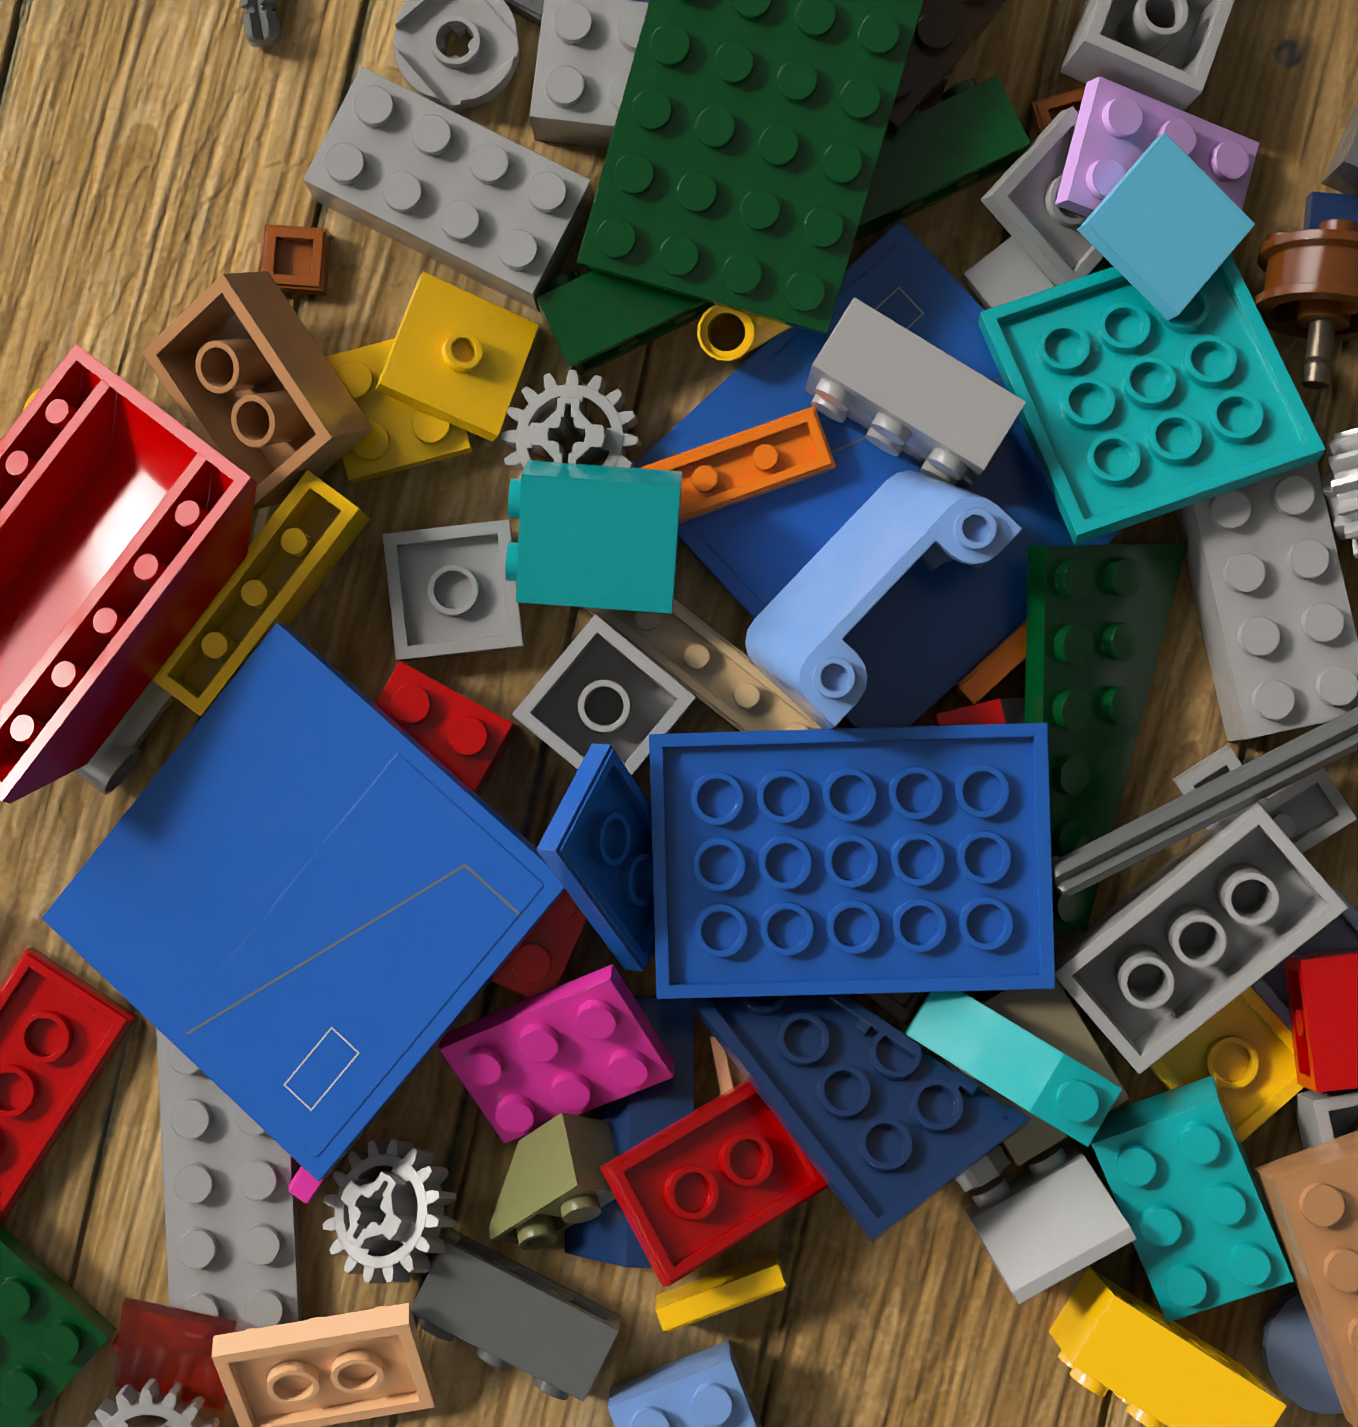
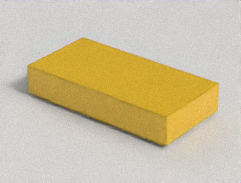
M776 1251L770 1252L657 1294L655 1310L662 1330H667L668 1333L784 1290L786 1283Z

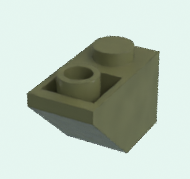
M561 1112L518 1141L489 1225L491 1240L517 1243L523 1250L542 1249L557 1241V1234L570 1226L599 1216L601 1207L616 1199L600 1169V1166L616 1157L608 1121Z

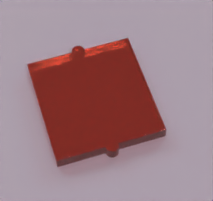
M126 1297L121 1310L120 1332L112 1343V1348L118 1352L114 1387L123 1388V1386L130 1383L137 1392L141 1393L149 1379H157L160 1394L167 1395L178 1382L183 1384L182 1401L190 1403L201 1395L205 1399L203 1406L224 1410L228 1397L211 1357L213 1336L236 1332L237 1321Z

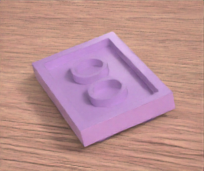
M1099 76L1086 83L1055 205L1088 217L1152 142L1159 136L1167 133L1242 210L1259 142Z

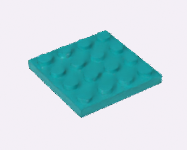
M1231 254L1182 312L1168 321L1114 266L987 309L979 314V328L1006 390L1026 402L1018 417L1074 545L1319 461L1325 451V447Z

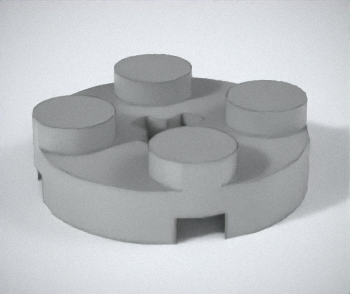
M406 0L399 10L395 23L397 30L393 45L394 56L404 81L413 92L455 113H463L469 108L478 107L491 101L511 81L521 56L515 19L504 0ZM452 32L458 38L466 33L472 36L473 39L468 43L469 52L465 56L458 57L454 55L447 57L442 54L447 48L443 39L447 33Z

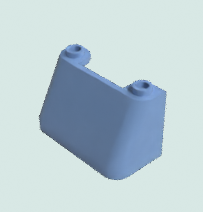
M912 470L898 472L883 483L753 620L746 634L745 646L747 655L754 666L821 729H831L859 702L867 685L868 676L864 662L842 640L918 559L931 572L943 563L952 561L971 565L977 571L986 562L998 555L1022 528L998 505L985 497L922 472Z

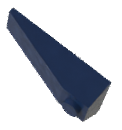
M634 996L674 1059V1076L671 1079L592 1109L590 1118L608 1121L616 1157L694 1111V1010L685 998L657 999V996ZM616 1199L601 1207V1213L596 1218L583 1223H576L565 1230V1253L623 1267L652 1268Z

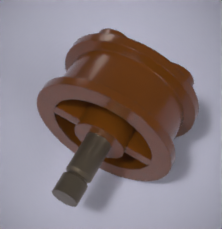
M1344 219L1323 221L1319 224V229L1272 233L1266 237V241L1260 246L1258 252V265L1266 275L1264 291L1256 295L1253 301L1267 329L1293 337L1308 339L1305 356L1307 364L1304 365L1302 386L1309 389H1326L1329 387L1331 366L1329 364L1332 362L1334 341L1358 340V224Z

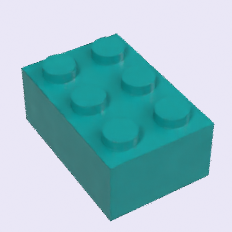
M1213 1075L1109 1111L1091 1141L1118 1208L1137 1238L1133 1241L1166 1322L1294 1281L1269 1208Z

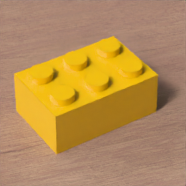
M1090 1266L1049 1330V1333L1061 1349L1058 1358L1072 1368L1069 1374L1077 1382L1098 1396L1104 1397L1109 1389L1112 1390L1118 1398L1128 1404L1126 1411L1146 1427H1165L1166 1425L1167 1427H1274L1287 1406L1252 1370L1174 1320L1166 1322L1163 1313Z

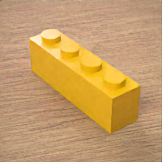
M307 470L248 546L247 557L152 680L202 717L277 622L286 623L288 626L292 623L369 522L370 518L357 506Z

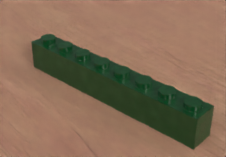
M997 75L979 84L975 78L961 81L942 94V102L923 111L918 108L896 135L886 129L854 243L1010 168L1029 147L1030 141ZM595 270L580 276L578 271L562 274L546 284L544 287L546 293L536 298L540 312L568 369L577 370L580 376L702 317L704 312L715 305Z

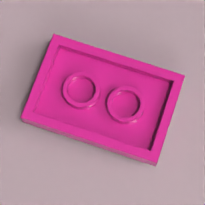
M613 964L448 1031L441 1040L439 1047L440 1052L504 1144L530 1134L561 1112L579 1115L671 1079L674 1076L675 1067L674 1059Z

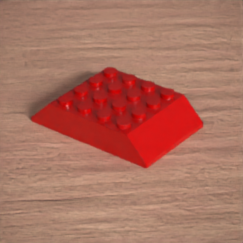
M76 343L0 441V800L9 804L89 763L244 561L248 553L257 481Z

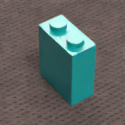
M528 460L521 474V479H511L508 495V517L519 519L518 543L508 542L505 565L506 581L517 582L516 602L672 614L683 472Z

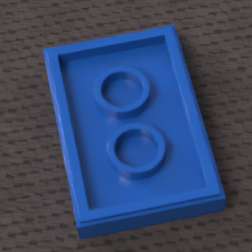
M591 744L536 850L624 970L643 972L655 949L651 804L611 744Z

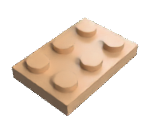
M409 1303L379 1306L369 1310L328 1317H314L304 1321L263 1328H250L239 1332L213 1336L211 1357L239 1427H322L435 1407V1385Z

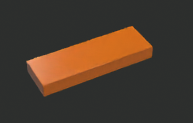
M812 406L640 467V469L683 472L679 524L831 471L835 469L836 464L817 411Z

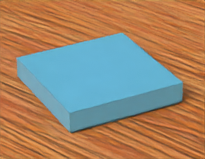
M1164 133L1152 142L1077 230L1168 321L1182 312L1255 223L1167 133Z

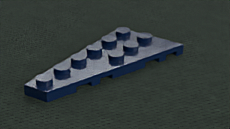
M654 949V951H653V953H652V956H653L654 959H655V949ZM845 994L685 998L872 1243L1026 1126L1031 1119L1012 1105L1007 1108L978 1088L979 1083L959 1070L955 1073L922 1051L919 1043Z

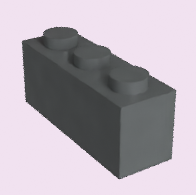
M451 1228L444 1241L447 1247L445 1253H438L411 1306L412 1314L420 1318L418 1322L420 1327L437 1338L452 1341L454 1336L478 1347L476 1350L478 1357L498 1369L508 1371L512 1365L534 1376V1384L554 1398L567 1400L571 1395L584 1402L619 1333L621 1315Z

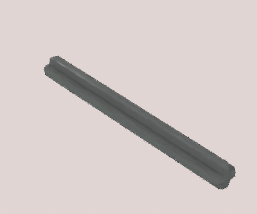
M1358 707L1051 862L1052 883L1055 889L1062 896L1070 897L1357 751Z

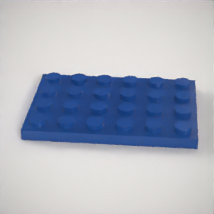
M1047 723L649 734L657 999L1055 989Z

